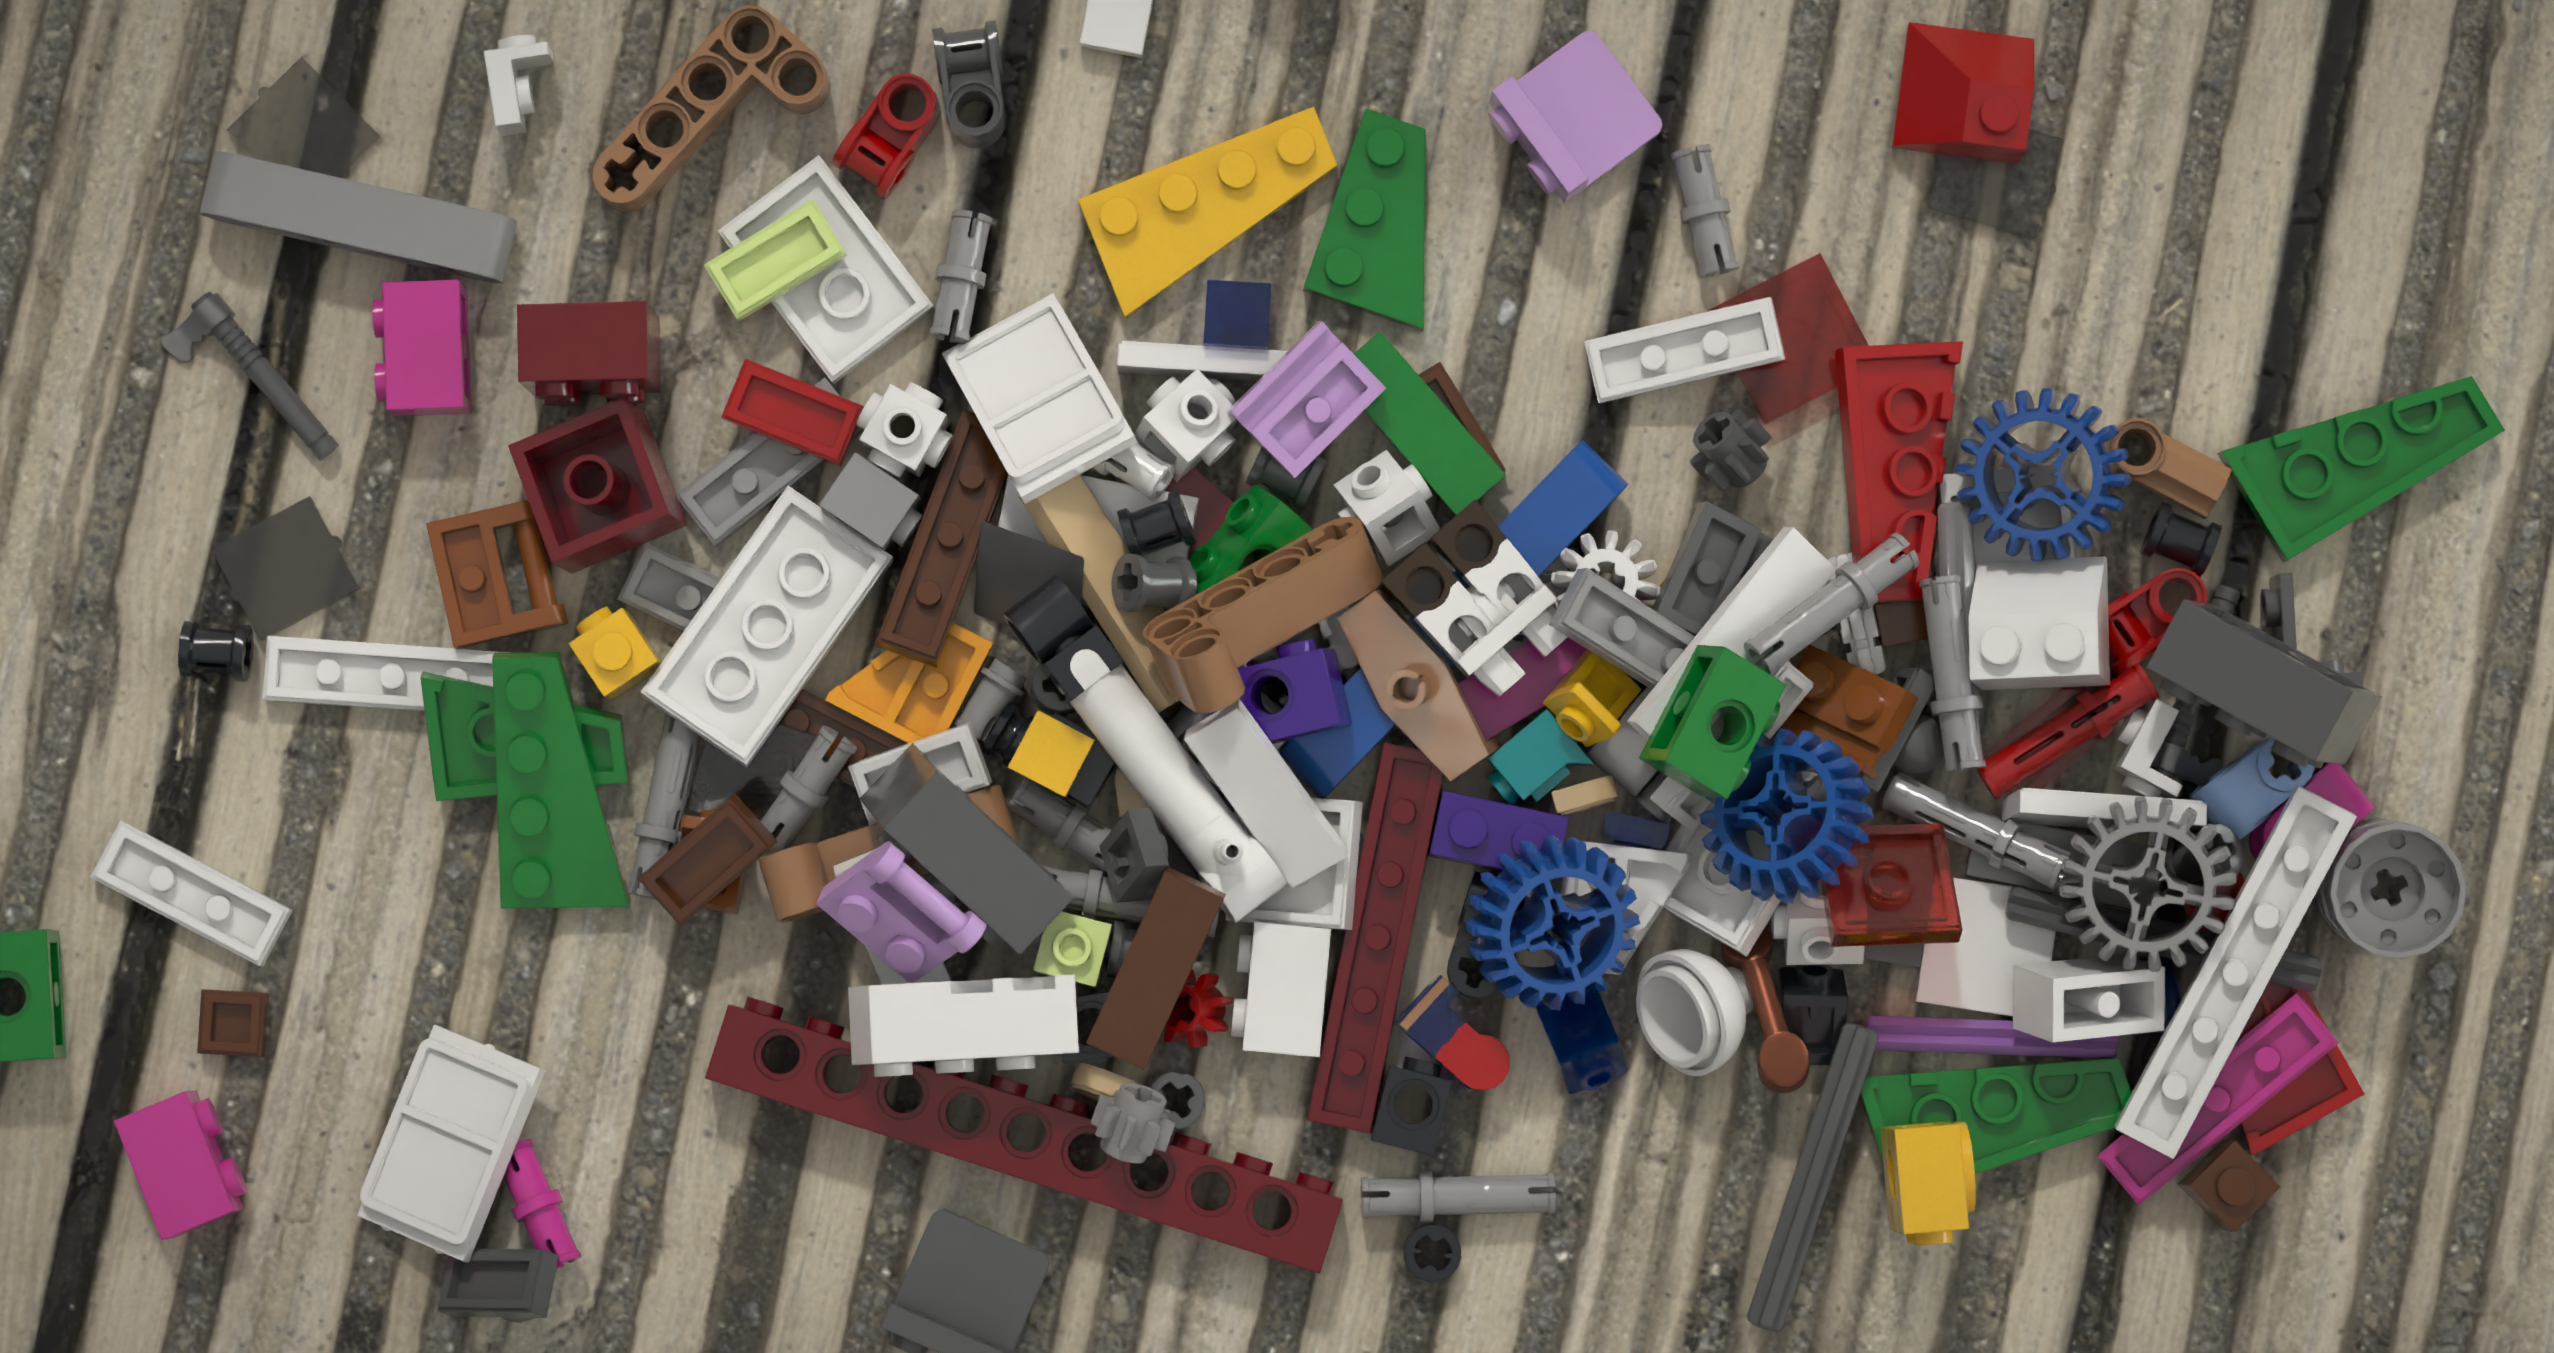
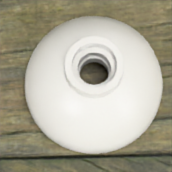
M1688 949L1666 951L1649 959L1643 966L1638 978L1636 1009L1641 1029L1653 1050L1673 1068L1690 1076L1709 1074L1719 1069L1734 1056L1745 1032L1746 1015L1751 1012L1754 1006L1744 973L1735 967L1725 968L1714 958Z

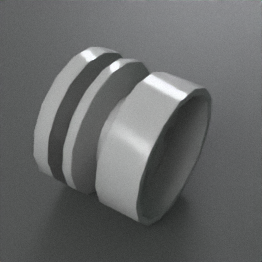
M2375 818L2359 822L2350 829L2315 894V900L2320 916L2336 936L2356 948L2371 954L2404 959L2428 953L2450 936L2463 915L2467 886L2461 862L2445 840L2417 825ZM2379 871L2384 875L2396 877L2397 883L2389 888L2391 899L2388 901L2385 898L2371 895L2370 889L2378 885L2376 874Z

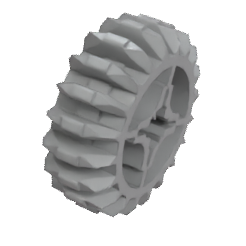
M2139 796L2135 798L2134 803L2137 817L2125 819L2122 806L2119 802H2114L2109 805V809L2116 824L2106 828L2100 818L2092 815L2087 819V824L2090 830L2098 836L2096 840L2091 843L2080 835L2072 837L2071 845L2077 851L2085 854L2083 862L2072 858L2062 860L2061 869L2069 874L2080 875L2079 882L2061 885L2060 896L2065 898L2081 897L2082 904L2068 909L2065 912V917L2070 923L2077 922L2086 917L2089 918L2091 923L2079 934V940L2082 944L2085 945L2092 942L2099 934L2106 938L2098 953L2100 959L2108 961L2116 947L2120 946L2126 949L2123 956L2124 969L2133 970L2136 965L2137 952L2148 953L2149 970L2151 972H2159L2161 969L2159 952L2170 949L2173 962L2177 967L2186 964L2185 953L2180 946L2182 943L2189 940L2194 949L2201 954L2208 950L2209 947L2205 938L2198 933L2203 925L2214 933H2223L2225 924L2218 917L2210 913L2213 907L2222 910H2232L2234 908V899L2228 895L2216 893V886H2229L2236 883V874L2234 871H2215L2214 869L2215 864L2228 859L2231 853L2227 846H2219L2210 851H2207L2204 845L2217 834V829L2213 824L2204 826L2196 835L2189 830L2197 817L2195 809L2188 807L2177 823L2170 820L2173 810L2171 799L2163 798L2161 800L2158 816H2147L2148 805L2146 798ZM2150 832L2145 850L2141 858L2135 863L2129 865L2113 863L2108 865L2098 862L2104 852L2121 838L2134 833ZM2169 836L2184 844L2197 859L2202 871V887L2176 878L2166 870L2165 857ZM2157 852L2155 868L2160 871L2157 875L2158 881L2166 879L2167 888L2177 891L2165 889L2164 892L2153 891L2150 900H2146L2143 914L2139 916L2140 899L2135 897L2138 894V887L2130 889L2128 880L2117 878L2116 876L2126 879L2142 877L2146 868L2150 867L2153 853ZM2092 881L2106 884L2109 888L2116 889L2127 896L2131 904V910L2126 931L2112 924L2101 912L2094 897ZM2168 903L2180 905L2187 903L2196 906L2190 917L2177 928L2164 934L2146 936L2151 917L2160 906Z

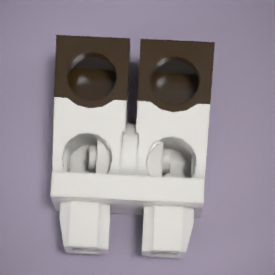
M1475 499L1428 540L1443 559H1446L1469 585L1467 589L1426 543L1420 546L1379 583L1465 677L1473 673L1480 683L1497 696H1501L1526 674L1503 648L1505 644L1521 631L1539 653L1545 657L1562 643L1567 636L1549 625L1556 612V609L1551 604L1557 598L1542 583L1533 569Z

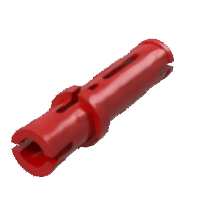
M2136 663L2130 670L2111 680L2110 685H2103L2091 694L2086 689L2075 696V704L2037 728L2027 732L2024 736L1986 760V767L1978 768L1976 771L1991 795L1997 800L2003 793L2052 765L2055 761L2096 735L2104 739L2112 734V725L2149 701L2159 698V694L2139 663ZM2114 699L2119 700L2077 728L2071 727ZM2056 735H2062L2061 738L2020 764L2014 763Z

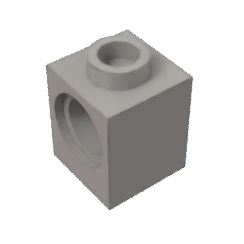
M856 452L819 504L822 509L885 552H888L894 542L904 547L923 518V515L916 511L922 502L918 494Z

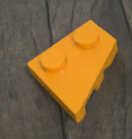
M953 623L937 668L886 650L842 685H838L829 691L825 701L906 743L914 742L951 729L994 643Z

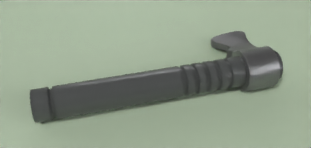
M207 292L192 304L191 308L193 311L188 318L174 331L160 338L161 346L170 355L182 363H188L193 358L194 342H204L206 336L214 335L219 342H222L223 347L228 349L229 354L234 356V360L238 364L240 363V367L246 371L250 379L307 447L312 449L311 451L319 461L326 458L339 446L268 359L263 357V353L257 350L258 347L253 342L251 343V339L245 335L242 328H239V325L233 319L235 313L218 293L212 294Z
M2217 585L2213 594L2214 599L2211 600L2210 604L2217 605L2234 614L2235 606L2241 593L2233 588ZM2175 698L2176 703L2172 707L2179 710V713L2150 768L2172 780L2176 777L2198 787H2203L2210 782L2209 778L2222 769V762L2218 758H2211L2206 762L2200 763L2197 755L2191 756V752L2185 749L2188 741L2187 736L2190 735V728L2194 724L2193 719L2196 718L2197 709L2200 708L2201 704L2195 701L2194 705Z

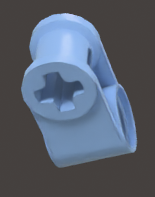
M2267 738L2259 742L2238 760L2229 763L2211 776L2208 784L2203 787L2199 786L2189 795L2191 800H2199L2207 804V821L2210 824H2222L2229 827L2238 836L2239 840L2263 823L2276 807L2288 799L2296 784L2303 787L2312 777L2314 766L2307 764L2306 767H2302L2293 762H2290L2287 766L2291 777L2286 774L2277 777L2271 775L2268 769L2275 762L2270 753L2272 751L2271 747L2276 740L2274 738Z

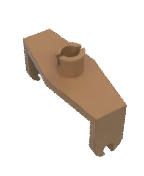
M1383 588L1377 589L1341 614L1337 619L1380 708L1451 782L1494 754L1502 747V744L1496 736L1488 741L1485 740L1448 662L1390 602L1392 598Z

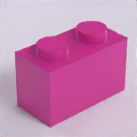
M459 279L382 283L383 299L373 300L372 305L375 338H384L385 363L375 364L374 382L377 401H386V410L395 417L472 414L467 287Z
M184 1091L114 1120L161 1241L176 1238L244 1210L239 1196L247 1193L246 1184L234 1158L224 1160L215 1137L223 1133V1128L218 1113L209 1098L201 1101L197 1091Z

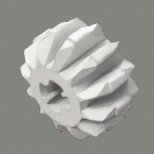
M1611 530L1607 532L1605 537V549H1597L1591 534L1587 533L1581 536L1580 543L1585 555L1584 558L1575 551L1565 548L1560 554V560L1572 572L1557 571L1553 572L1551 576V585L1567 590L1577 569L1588 568L1597 575L1602 572L1613 574V584L1623 587L1624 592L1637 600H1654L1660 593L1659 586L1654 583L1641 581L1656 572V562L1654 560H1645L1633 564V561L1641 551L1642 544L1638 540H1633L1627 545L1623 553L1617 551L1618 533ZM1565 593L1559 595L1554 602L1556 610Z

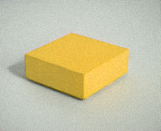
M1038 710L1009 763L1008 769L1066 798L1095 740Z

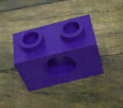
M1314 639L1304 640L1277 647L1279 659L1256 665L1252 659L1238 667L1245 685V691L1240 700L1272 744L1352 725L1335 649H1316ZM1278 677L1285 683L1288 689V701L1281 711L1272 714L1262 704L1261 691L1268 680ZM1216 712L1207 713V715H1208V717H1209L1210 715H1212V714H1214V713H1216Z

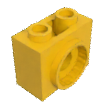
M1935 1122L1880 1127L1889 1230L1906 1234L1907 1243H1914L1916 1246L1954 1242L1953 1230L1969 1229L1968 1213H1973L1976 1205L1974 1159L1971 1138L1966 1122Z

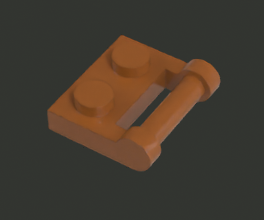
M528 500L426 523L454 648L460 649L568 624L565 605L557 603L544 541ZM514 526L533 608V610L516 614L514 613L496 529Z

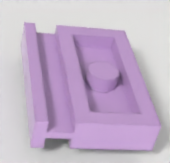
M1318 321L1228 412L1242 424L1247 432L1291 477L1296 478L1386 387L1336 338L1322 321Z

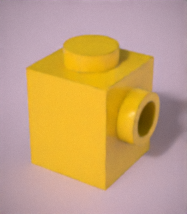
M608 606L594 612L575 627L580 636L568 643L603 696L611 701L654 674L662 663V660L632 615L623 608H620L613 614Z

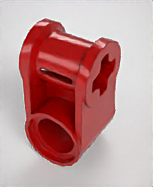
M900 74L890 78L883 85L863 117L854 124L834 154L831 164L838 169L848 167L876 186V195L882 199H887L909 170L917 151L938 121L940 103L932 87L923 78L914 74ZM907 90L919 91L926 98V108L923 114L913 121H901L896 119L893 114V104L896 97ZM863 151H868L883 161L885 165L880 166L862 154Z
M2184 568L2169 569L2156 575L2130 594L2126 592L2108 604L2109 655L2114 661L2111 670L2116 676L2156 651L2174 615L2167 613L2159 602V591L2166 581L2183 583L2190 592L2191 600L2207 603L2205 585L2194 572ZM2114 622H2115L2116 625L2119 627V629L2121 630V632L2123 633V635L2125 636V638L2127 639V641L2130 643V646L2127 644V642L2125 641V639L2123 638V636L2121 635V633L2119 632V630L2116 628V626L2114 625Z

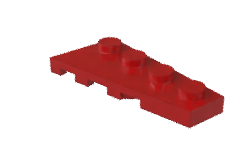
M1963 341L1851 346L1835 350L1853 563H1857L1869 552L1886 541L1893 533L1902 535L1910 545L1893 556L1890 562H1893L1902 554H1908L1912 550H1915L1919 559V566L1910 570L1877 594V603L1923 599L1919 581L1929 577L1937 517L1934 515L1938 484L1943 483L1946 457H1942L1947 422L1952 420L1955 394H1952L1955 366L1960 364Z
M2241 872L2236 876V883L2229 886H2216V893L2228 895L2235 901L2245 882ZM2187 903L2182 905L2186 920L2195 910V905ZM2213 907L2210 914L2218 917L2223 922L2229 910ZM2204 925L2200 928L2203 930L2211 931ZM2268 982L2238 1040L2297 992L2324 1024L2325 1022L2307 991ZM2338 1045L2241 1122L2249 1155H2255L2365 1095Z

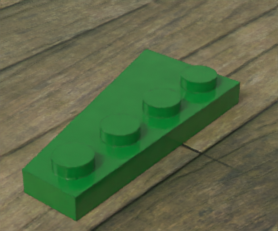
M2470 376L2306 427L2273 435L2272 437L2246 445L2233 447L2221 451L2217 455L2225 466L2232 469L2230 473L2231 478L2282 562H2286L2502 433L2505 429L2477 383Z
M494 653L492 657L501 909L629 907L631 898L627 893L626 881L622 877L618 864L615 843L610 826L605 819L593 767L589 763L581 736L582 729L560 653Z
M2120 1058L1868 1076L1865 1079L1860 1099L1883 1168L1880 1127L1935 1122H1966L1971 1138L1975 1174L2115 1128V1124L2132 1093Z

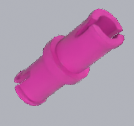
M522 1140L517 1142L504 1174V1179L516 1204L511 1211L516 1222H524L535 1249H544L559 1255L556 1269L565 1266L564 1262L572 1263L581 1258L582 1255L577 1250L559 1209V1205L563 1203L559 1190H551L532 1147V1140Z

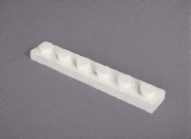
M2296 784L2235 899L2234 908L2229 910L2223 921L2225 924L2223 933L2216 934L2115 1124L2116 1130L2174 1159L2357 817L2354 813Z

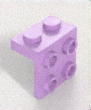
M1592 31L1582 32L1517 81L1511 76L1492 90L1489 101L1493 110L1488 115L1499 133L1509 144L1516 140L1520 143L1532 159L1526 166L1535 181L1548 195L1556 191L1564 203H1567L1655 138L1662 128V121L1659 115L1601 38Z

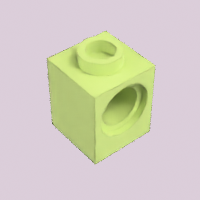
M1061 912L1043 931L1033 969L1034 973L1047 977L1075 974V984L1097 990L1113 931L1112 924Z

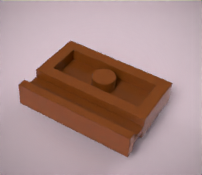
M1809 644L1796 669L1814 683L1813 688L1780 728L1789 729L1797 738L1805 730L1819 736L1821 743L1825 740L1833 741L1842 748V757L1849 756L1859 765V773L1874 780L1878 773L1874 767L1883 752L1889 753L1918 697L1899 685Z

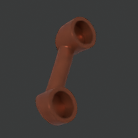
M1765 926L1747 957L1722 942L1721 956L1727 967H1735L1744 973L1765 1040L1761 1044L1758 1054V1075L1761 1082L1774 1092L1790 1093L1799 1089L1807 1080L1810 1066L1809 1052L1805 1043L1796 1034L1788 1030L1768 967L1772 956L1773 941L1772 934Z

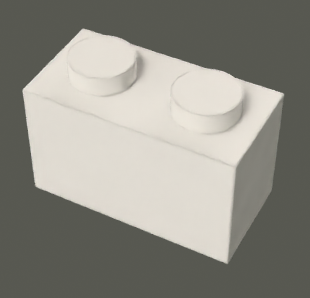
M1254 922L1253 935L1240 934L1237 972L1248 973L1249 984L1247 999L1234 998L1231 1036L1244 1038V1051L1320 1057L1331 929Z
M2124 954L2112 955L2108 961H2104L2099 957L2013 965V1029L2052 1043L2164 1031L2165 967L2161 966L2159 972H2151L2148 962L2137 958L2134 969L2126 970L2123 968Z

